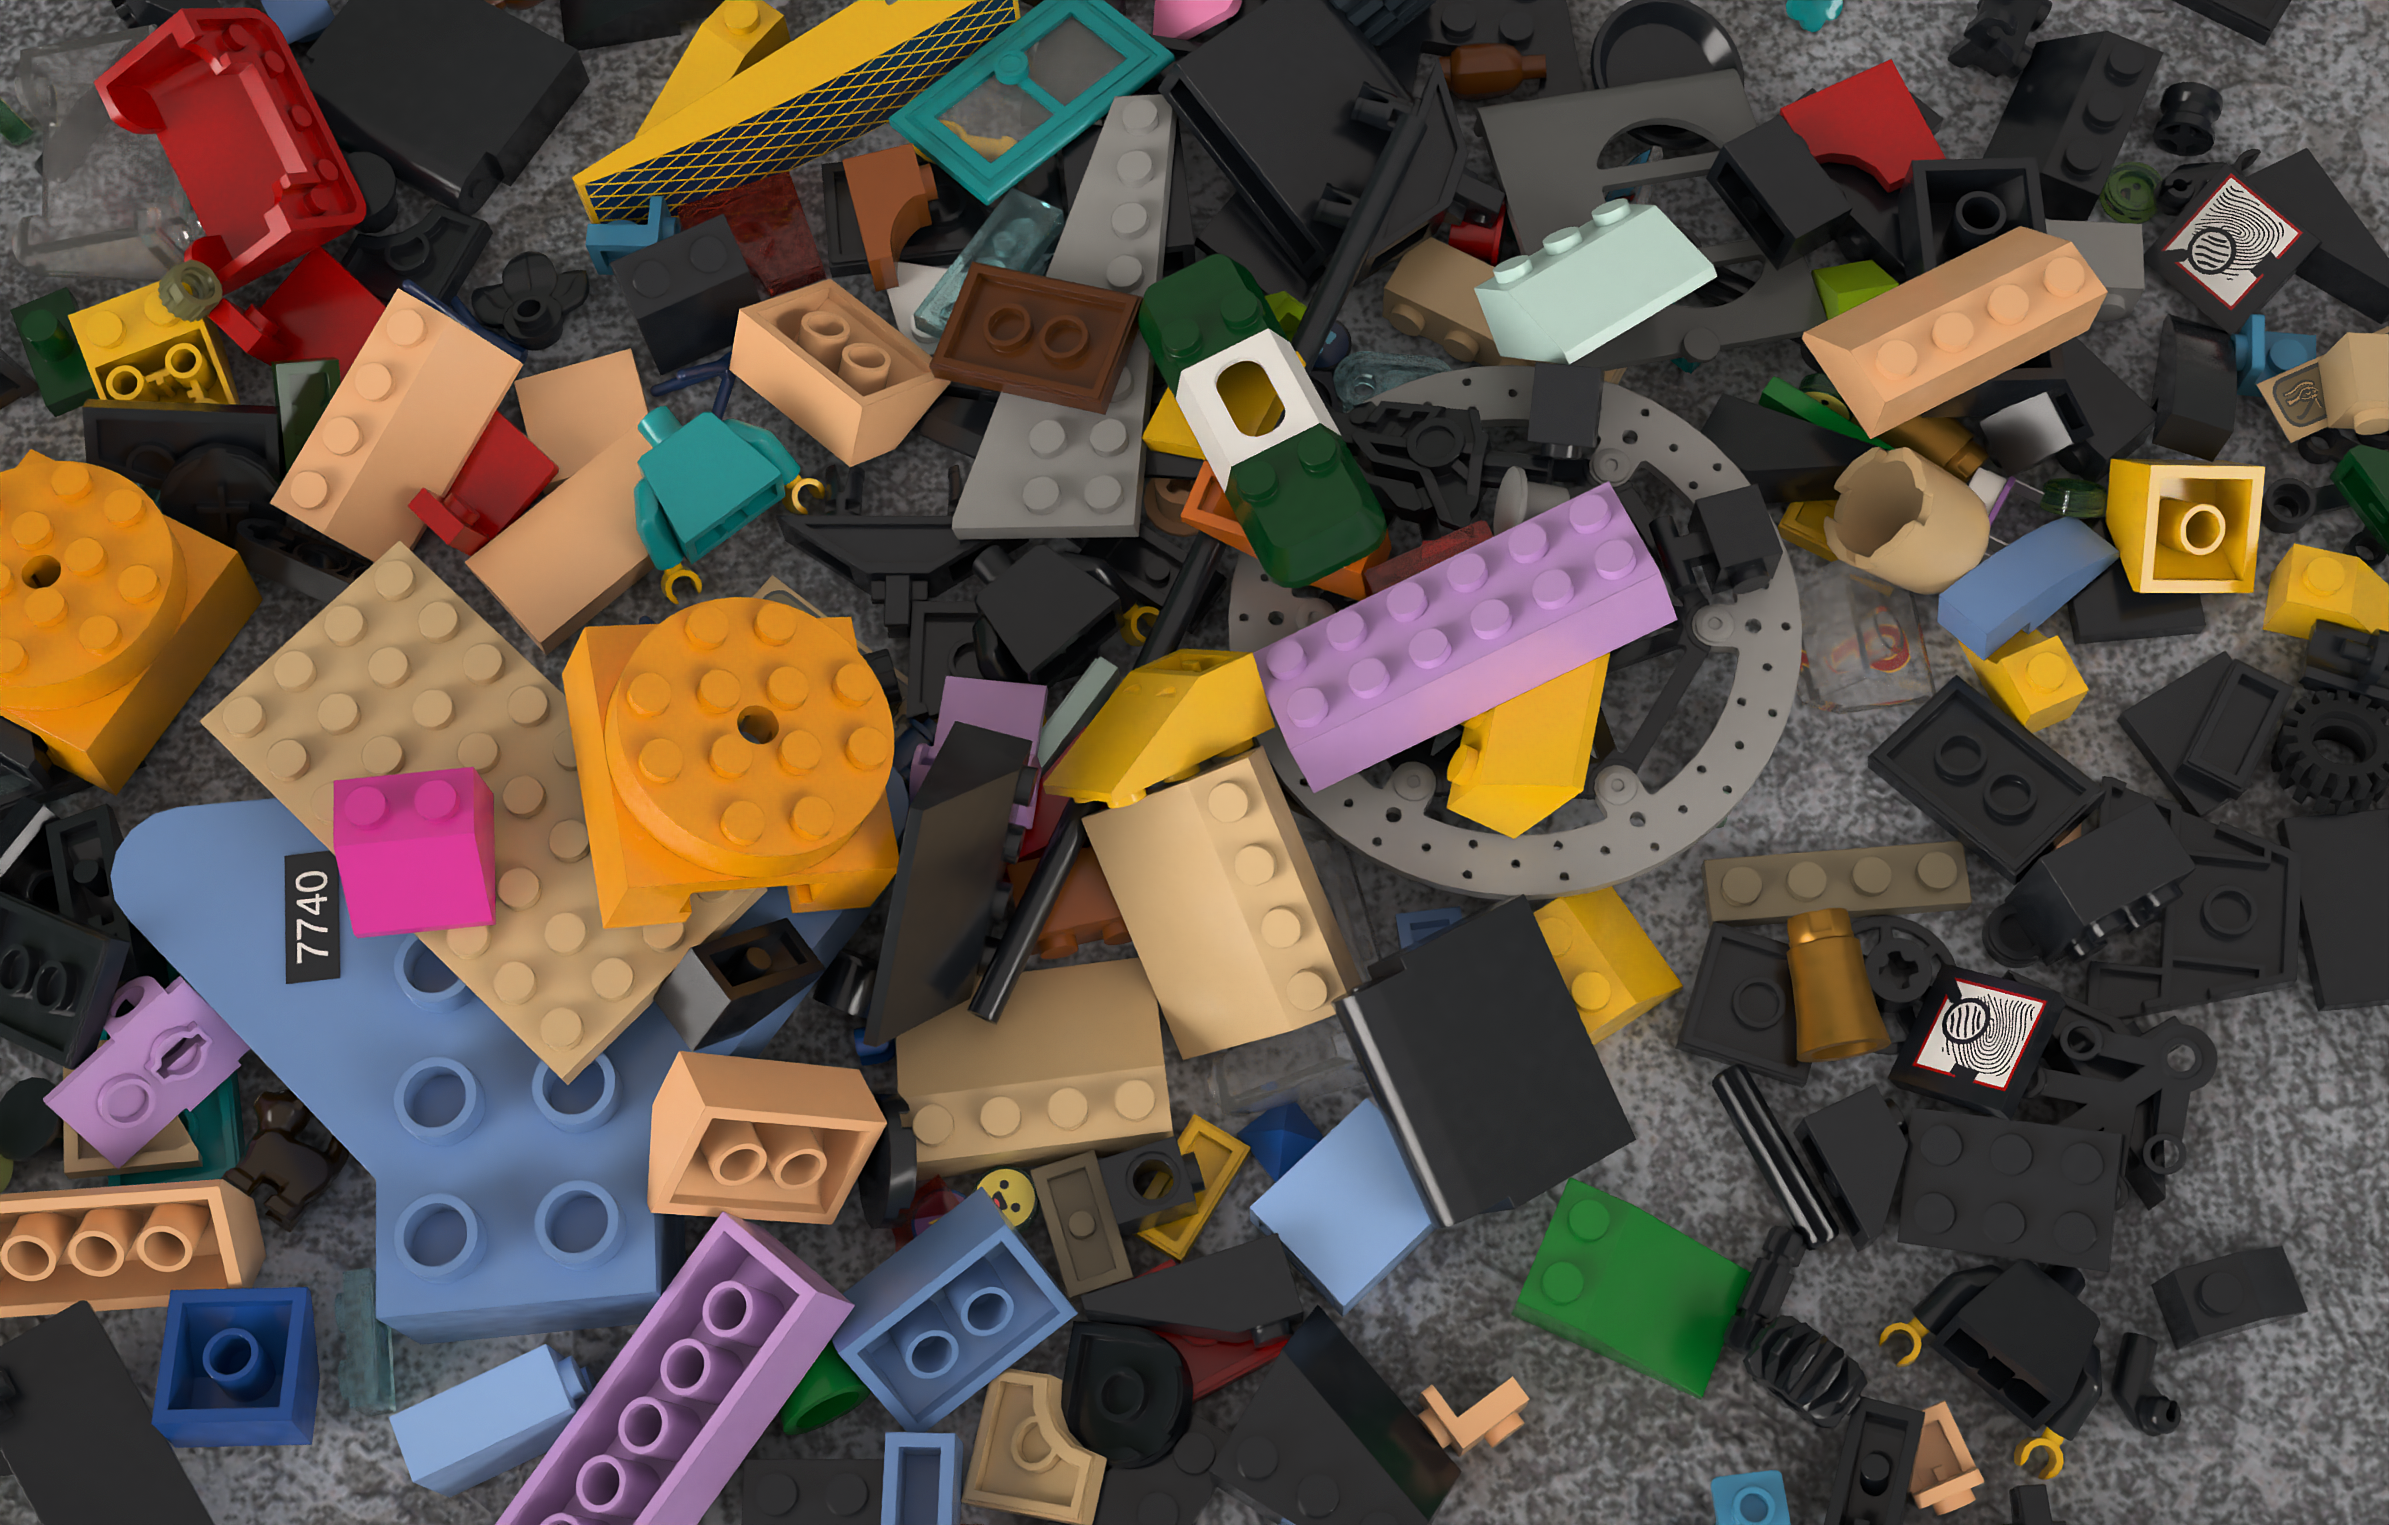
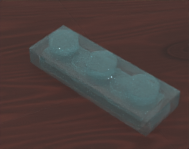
M1011 188L914 312L916 329L940 340L972 261L1029 273L1065 226L1063 210Z

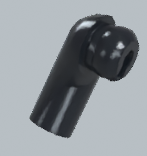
M2126 1332L2123 1334L2111 1382L2112 1396L2136 1430L2153 1437L2172 1433L2178 1428L2181 1421L2180 1407L2175 1400H2169L2167 1396L2162 1395L2150 1380L2158 1342L2142 1334Z

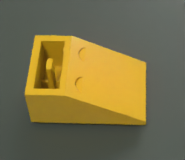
M160 281L68 315L100 400L241 405L226 350L215 322L208 317L209 313L200 321L194 320L193 322L184 321L169 313L159 298L158 288ZM182 282L185 290L190 295L198 298L194 288Z
M1181 648L1130 671L1043 783L1045 793L1073 797L1075 803L1101 801L1107 802L1109 808L1125 807L1144 799L1147 796L1145 788L1159 781L1170 783L1194 776L1201 770L1199 763L1213 756L1229 757L1253 747V737L1275 727L1253 652Z

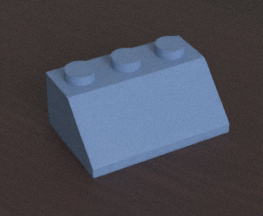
M980 1187L842 1294L855 1306L831 1340L838 1354L906 1432L925 1433L1072 1319L1078 1312L1019 1231L986 1190Z

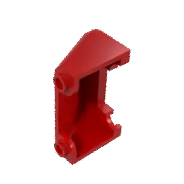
M249 7L181 8L93 81L107 109L108 115L115 124L135 134L157 135L206 234L205 237L196 239L188 245L184 252V262L191 259L211 268L222 284V296L347 233L361 223L366 216V203L363 194L283 33L268 15L258 9Z

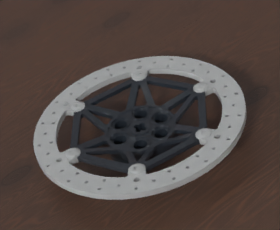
M1518 365L1481 366L1441 372L1404 383L1365 402L1372 401L1376 406L1381 401L1463 410L1474 409L1479 410L1482 427H1529L1535 367ZM1604 381L1597 438L1599 446L1592 455L1591 460L1554 459L1552 470L1553 482L1576 483V486L1569 492L1570 500L1609 481L1649 553L1666 579L1665 570L1648 526L1654 518L1631 483L1637 470L1640 468L1647 469L1666 484L1691 511L1696 499L1751 485L1738 467L1711 440L1687 421L1653 400L1607 381ZM1632 438L1635 443L1627 444L1623 439ZM1353 456L1356 462L1362 467V469L1366 473H1368L1359 462L1358 457ZM1383 511L1387 529L1389 530L1398 515ZM1435 513L1426 516V520L1418 524L1422 541H1442ZM1477 514L1471 520L1472 532L1467 533L1466 536L1470 540H1488L1494 537V532ZM1770 516L1783 554L1773 579H1770L1765 586L1745 594H1735L1732 591L1735 604L1710 605L1708 599L1705 598L1699 587H1697L1691 593L1678 596L1683 604L1682 607L1672 605L1677 620L1662 628L1673 630L1610 652L1606 674L1674 650L1682 649L1685 654L1625 752L1621 753L1617 750L1600 705L1592 744L1597 758L1590 754L1584 790L1572 799H1594L1605 817L1604 821L1573 830L1549 834L1520 835L1513 839L1504 834L1483 833L1459 828L1426 817L1424 813L1434 796L1449 797L1452 782L1447 780V769L1451 758L1460 747L1462 734L1433 756L1431 752L1437 735L1387 758L1386 760L1393 774L1382 789L1375 788L1359 773H1356L1316 793H1313L1292 756L1269 702L1268 705L1275 727L1253 738L1258 747L1263 745L1275 776L1283 788L1308 816L1336 840L1354 852L1403 878L1438 890L1476 898L1506 900L1525 894L1527 900L1556 899L1558 897L1591 893L1627 882L1669 862L1693 847L1722 823L1744 799L1763 772L1783 733L1796 693L1802 648L1799 594L1789 555L1777 526ZM1239 550L1231 584L1228 614L1230 651L1254 653L1359 601H1345V596L1327 590L1321 593L1319 599L1297 598L1293 596L1294 588H1283L1273 583L1264 572L1258 559ZM1275 617L1283 620L1280 625H1273L1269 621ZM1753 625L1757 627L1759 632L1751 633L1746 629V626ZM1709 652L1735 654L1737 662L1732 688L1726 706L1713 732L1697 755L1675 778L1656 793H1648L1636 776L1639 768L1704 660L1708 657ZM1460 724L1454 726L1463 732L1464 726ZM1390 813H1396L1401 819L1397 822H1390L1386 816ZM1634 817L1640 818L1644 825L1635 827L1630 823V819ZM1469 845H1474L1476 848H1471ZM1563 877V878H1566L1567 880H1566V881H1563V880H1561L1560 878Z

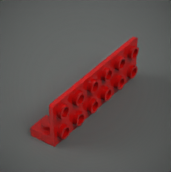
M320 246L310 251L261 308L251 303L245 310L223 297L219 304L209 313L208 317L247 354L271 367V361L335 357L339 359L342 383L387 306L327 250ZM497 409L445 498L423 487L407 506L447 545L469 556H473L523 514L557 475L559 467Z

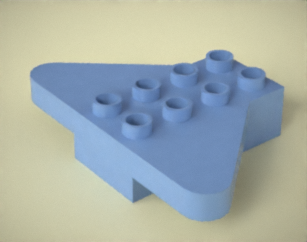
M892 766L885 787L900 857L911 802L903 778ZM277 798L176 807L152 814L131 829L116 851L110 875L116 903L130 922L376 1179V1319L420 1345L636 1325L643 1322L686 1263L684 1215L651 1213L647 1205L652 1104L678 1052H692L655 1001L567 1085L414 933L357 938L353 933L339 869L340 978L286 984L284 856L330 850ZM896 875L873 904L865 908L792 913L787 886L766 887L768 891L720 938L788 918L827 969L838 952L842 950L895 882ZM818 979L743 1034L693 1052L756 1059Z

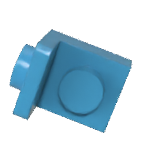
M651 196L647 225H638L628 220H614L608 224H588L585 245L598 275H614L609 265L610 262L680 233L681 225L678 217H671L664 196Z
M2251 314L2239 334H2232L2230 336L2236 355L2237 395L2263 397L2256 384L2316 358V335L2265 331V315Z
M1778 1470L1720 1476L1711 1481L1710 1487L1716 1516V1523L1713 1525H1791L1783 1478Z

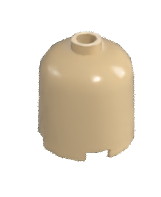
M1879 446L1871 448L1853 460L1834 485V489L1840 492L1841 495L1835 506L1834 518L1826 516L1823 526L1827 545L1839 560L1900 588L1923 595L1944 592L1981 563L1988 547L1990 522L1985 503L1966 483L1917 452L1906 447L1889 451Z

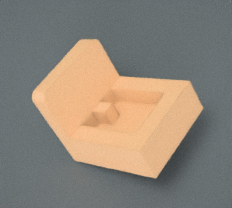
M1512 1376L1457 1417L1437 1389L1431 1384L1420 1393L1418 1401L1424 1411L1417 1415V1418L1442 1449L1450 1444L1457 1455L1461 1457L1483 1439L1488 1442L1491 1448H1494L1522 1427L1525 1423L1518 1413L1525 1409L1529 1397Z
M1944 1400L1920 1410L1925 1412V1420L1910 1488L1911 1496L1918 1509L1932 1505L1937 1516L1975 1501L1976 1498L1971 1488L1985 1482Z

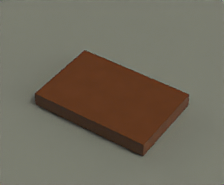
M972 261L929 368L935 378L1106 415L1139 330L1137 320L1143 296Z

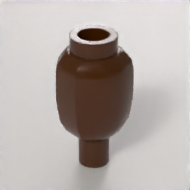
M1503 43L1461 45L1455 48L1450 56L1439 57L1449 92H1453L1457 98L1465 101L1506 96L1516 91L1523 83V80L1547 78L1546 54L1522 56L1514 47Z

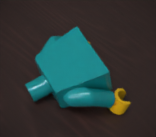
M660 406L650 411L638 425L639 432L653 448L642 455L637 462L642 479L638 481L633 491L636 528L655 568L664 570L661 578L662 592L671 602L679 605V602L672 593V584L678 577H690L694 590L698 594L702 590V582L698 575L690 568L682 566L681 561L684 556L691 565L781 499L785 508L791 513L807 515V509L798 501V491L802 486H806L816 499H823L825 496V488L821 482L813 478H801L799 475V464L768 429L734 418L721 421L709 411L702 412L683 426L667 406Z

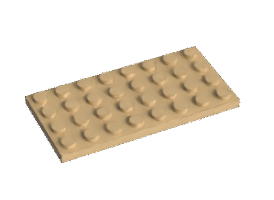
M400 540L199 721L334 855V780L474 767L494 794L496 925L416 932L414 934L567 1085L654 1002L653 998L690 947L719 939L768 891L766 887L692 893L690 895L692 913L686 922L604 929L566 696Z

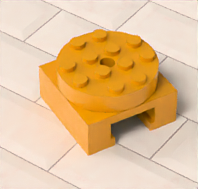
M30 449L15 468L0 472V716L39 735L49 748L46 754L53 764L117 796L263 601V598L238 551L162 514L154 501L129 479L104 467L75 461H55Z
M730 597L709 600L689 606L669 616L659 624L584 627L564 668L562 678L604 929L686 922L692 913L690 895L698 892L787 886L792 913L865 908L873 904L896 875L899 862V852L885 787L893 763L894 728L889 704L882 686L871 667L858 652L851 617L816 618L802 610L771 600ZM739 726L741 732L752 734L760 744L746 740L739 732Z

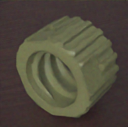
M191 259L176 264L162 278L158 288L159 298L163 302L162 305L168 309V312L174 314L177 318L179 317L184 321L188 320L190 322L194 320L200 321L219 304L223 293L222 284L212 269L199 261ZM182 282L193 287L198 294V298L190 295L183 287Z

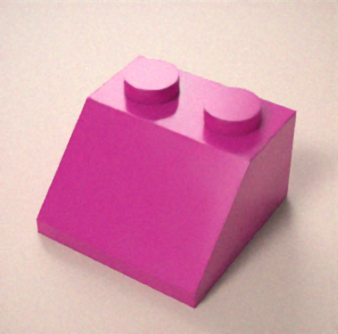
M474 767L334 780L333 847L353 933L357 938L496 925L494 794Z

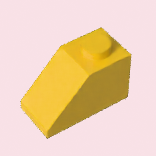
M2294 543L2271 573L2262 630L2308 640L2311 626L2318 619L2370 635L2377 628L2389 631V584L2359 557Z

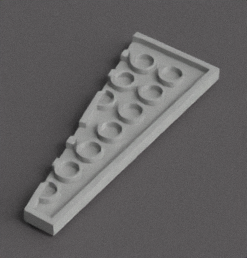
M1162 94L1114 97L1046 277L1143 297L1149 286L1162 280L1177 113ZM1140 329L1137 332L1106 415L1008 393H1000L953 516L952 530L958 540L1139 537L1147 445L1141 437L1149 424L1155 363Z

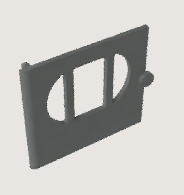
M1734 68L1474 109L1477 118L1474 125V133L1477 137H1483L1500 191L1505 193L1504 203L1521 255L1528 256L1544 248L1542 241L1548 235L1568 227L1579 228L1593 220L1592 211L1606 203L1603 192L1708 175L1720 152L1703 153L1604 170L1599 169L1596 164L1601 152L1613 139L1626 131L1647 125L1676 126L1705 137L1721 149L1723 144L1758 127L1740 76ZM1753 239L1700 247L1697 249L1714 267L1756 260L1762 262L1763 268L1758 281L1744 295L1724 305L1692 308L1672 303L1570 365L1602 368L1605 371L1683 357L1690 363H1707L1715 359L1719 351L1802 337L1804 332L1828 321L1805 256L1777 271Z

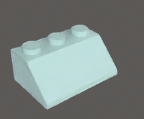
M1622 198L1612 200L1594 209L1591 213L1593 220L1579 228L1568 227L1548 235L1542 241L1544 248L1530 256H1516L1498 264L1493 269L1495 276L1478 285L1474 290L1500 356L1570 365L1716 278L1715 268L1656 205L1629 204L1627 199Z

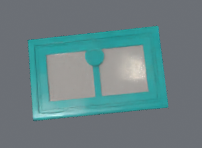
M1043 0L888 119L892 128L910 143H913L916 148L988 206L1106 115L1110 110L1114 97L1132 95L1176 59L1172 52L1104 0Z

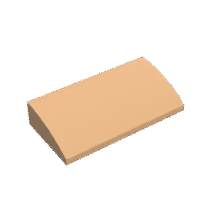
M640 422L465 561L466 566L546 656L655 567L636 528L633 491L638 481L642 479L637 462L642 455L653 448L639 432L638 425Z

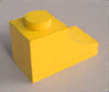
M2021 629L1985 661L1958 640L1992 703L2031 733L2070 718L2089 691L2058 635L2047 638L2037 629L2028 635Z

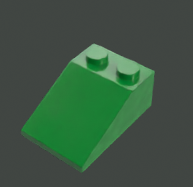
M1570 1177L1511 1315L1701 1400L1723 1347V1335L1731 1317L1737 1312L1738 1307L1736 1305L1751 1272L1635 1205Z

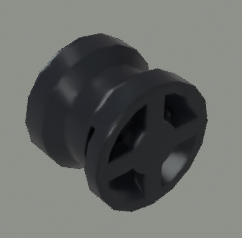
M2181 82L2166 88L2160 102L2163 116L2161 121L2157 122L2153 131V140L2160 149L2178 156H2197L2211 150L2215 141L2212 123L2218 120L2223 107L2222 96L2210 86L2197 82Z

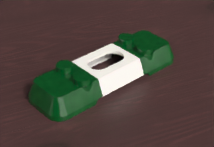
M1214 254L1149 286L1144 293L1137 320L1142 337L1222 487L1264 572L1270 580L1283 588H1300L1324 578L1377 550L1384 541L1387 531L1383 510L1253 274L1245 266L1223 254ZM1242 361H1253L1260 364L1269 377L1286 411L1284 420L1279 427L1272 432L1258 437L1247 436L1239 431L1216 388L1217 379L1222 371Z

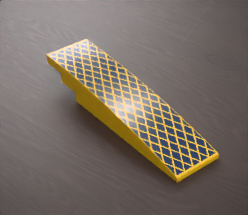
M858 0L573 176L572 180L591 224H608L614 220H628L638 225H647L651 196H664L671 217L681 218L767 182L888 123L890 116L1020 19L1018 0H897L891 5H888L885 0Z

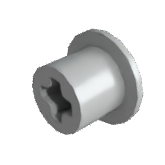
M1518 466L1509 468L1502 479L1497 495L1493 523L1494 536L1569 501L1568 489L1561 486L1527 481L1524 469Z

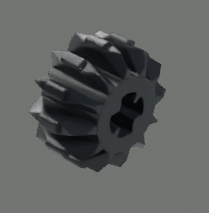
M1780 1315L1779 1317H1774L1765 1329L1762 1328L1750 1344L1752 1348L1743 1360L1747 1373L1752 1376L1754 1382L1767 1391V1394L1776 1398L1785 1408L1792 1410L1803 1420H1809L1820 1428H1836L1844 1416H1849L1861 1400L1860 1394L1868 1384L1858 1362L1850 1358L1844 1352V1349L1835 1345L1826 1335L1820 1334L1806 1322L1801 1323L1793 1316Z

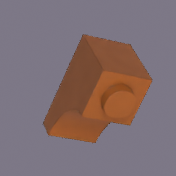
M913 143L842 160L876 292L899 287L897 271L901 252L906 242L919 228L932 225L928 201L939 199L930 163L918 166Z

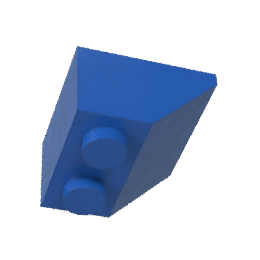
M308 1287L171 1290L151 1424L175 1448L312 1445L320 1374L310 1289Z

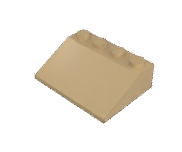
M1263 745L1201 769L1200 772L1187 779L1166 783L1146 791L1147 796L1139 802L1120 808L1106 807L1081 818L1183 1060L1290 1032L1336 1015L1331 1001L1362 983Z
M1140 957L1024 971L1021 973L997 1025L987 1022L967 1011L983 978L980 977L969 1000L896 1037L898 1093L910 1108L909 1113L899 1115L902 1127H912L913 1135L916 1137V1181L990 1172L1000 1169L1046 1165L1092 1150L1095 1151L1096 1158L1110 1157L1174 1136L1158 1000Z

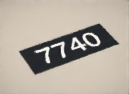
M331 851L284 856L286 984L340 978L339 880L336 856Z

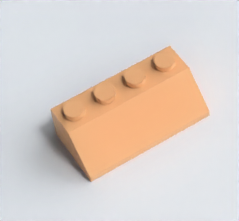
M2019 226L1804 332L1802 340L1864 431L1872 439L2088 331L2108 291L2071 241Z
M398 288L270 504L373 562H376L399 540L413 552L427 525L407 505L423 487L445 498L523 364L452 318Z
M223 1179L0 1194V1318L58 1314L81 1300L89 1302L94 1311L168 1307L171 1290L252 1288L266 1257L254 1199Z

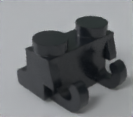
M1979 0L1977 4L1978 13L1965 29L1964 37L1966 38L1951 49L1948 61L1959 68L1976 65L1995 78L2002 73L2010 79L2015 78L2025 68L2033 52V49L2025 44L2029 32L2032 33L2037 30L2045 21L2052 8V2L2049 0Z

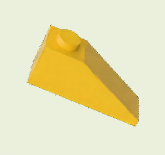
M725 0L699 27L634 138L790 43L791 39L784 15L763 0Z

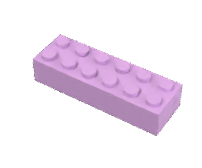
M1608 481L1254 652L1253 655L1265 695L1287 746L1313 793H1316L1677 620L1660 570Z
M722 1212L495 1525H697L855 1305L763 1227Z

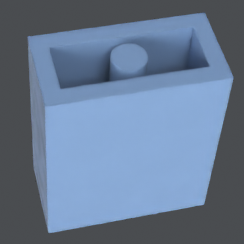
M1368 1098L1364 1099L1249 1207L1250 1221L1265 1237L1278 1233L1286 1259L1342 1317L1435 1230L1380 1110Z
M544 1344L390 1416L389 1420L413 1483L450 1498L548 1452L597 1383L587 1366L580 1369L573 1356L566 1358L549 1345Z

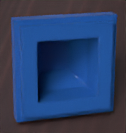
M1290 1094L1237 1133L1241 1141L1251 1147L1252 1155L1274 1183L1324 1138Z

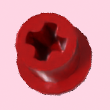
M1504 200L1499 215L1490 229L1462 221L1460 226L1451 224L1448 245L1481 261L1491 262V266L1496 267L1500 264L1508 219Z

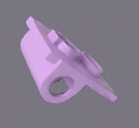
M946 676L934 745L928 746L927 744L920 743L914 752L910 772V802L912 803L953 724L955 721L1033 741L1028 766L1039 769L1037 782L1029 807L1019 805L1015 823L1026 826V829H1032L1042 771L1037 756L1048 696L1047 686Z
M140 976L127 982L114 994L103 1027L111 1038L47 1094L43 1101L119 1169L185 1108L192 1111L241 1066L238 1060L251 1048L181 976L175 979L167 988H163L150 976ZM125 999L135 1007L129 1013L121 1017H115L119 1006Z

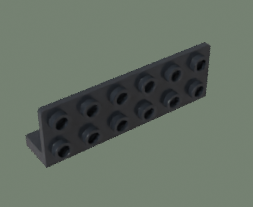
M85 1300L78 1301L0 1346V1451L42 1525H215L170 1443L151 1424L153 1413L89 1302Z

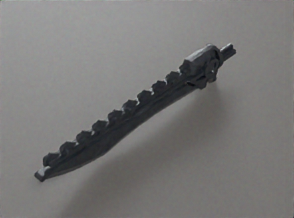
M951 381L912 428V431L941 446L975 459L1001 392ZM1166 382L1152 385L1149 422L1168 388ZM1322 399L1352 456L1358 457L1361 465L1369 473L1367 474L1357 463L1382 510L1397 514L1401 520L1419 524L1426 520V516L1435 513L1441 526L1465 535L1472 532L1471 520L1478 514L1480 502L1487 488L1499 489L1502 479L1509 468L1518 466L1524 469L1527 481L1552 485L1554 458L1552 456L1492 450L1490 437L1487 432H1483L1479 410L1453 409L1442 406L1381 401L1376 406L1372 401L1353 405L1354 409L1348 413L1336 412ZM1147 446L1144 478L1196 481L1204 460L1152 451Z

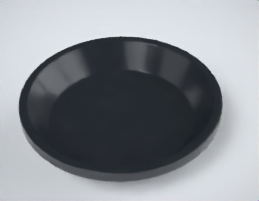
M1631 0L1616 9L1606 19L1594 39L1590 68L1595 90L1731 68L1738 72L1744 87L1743 65L1732 38L1712 15L1686 0ZM1647 125L1626 131V133L1645 144L1667 150L1692 149L1710 142V140L1693 131L1670 125Z

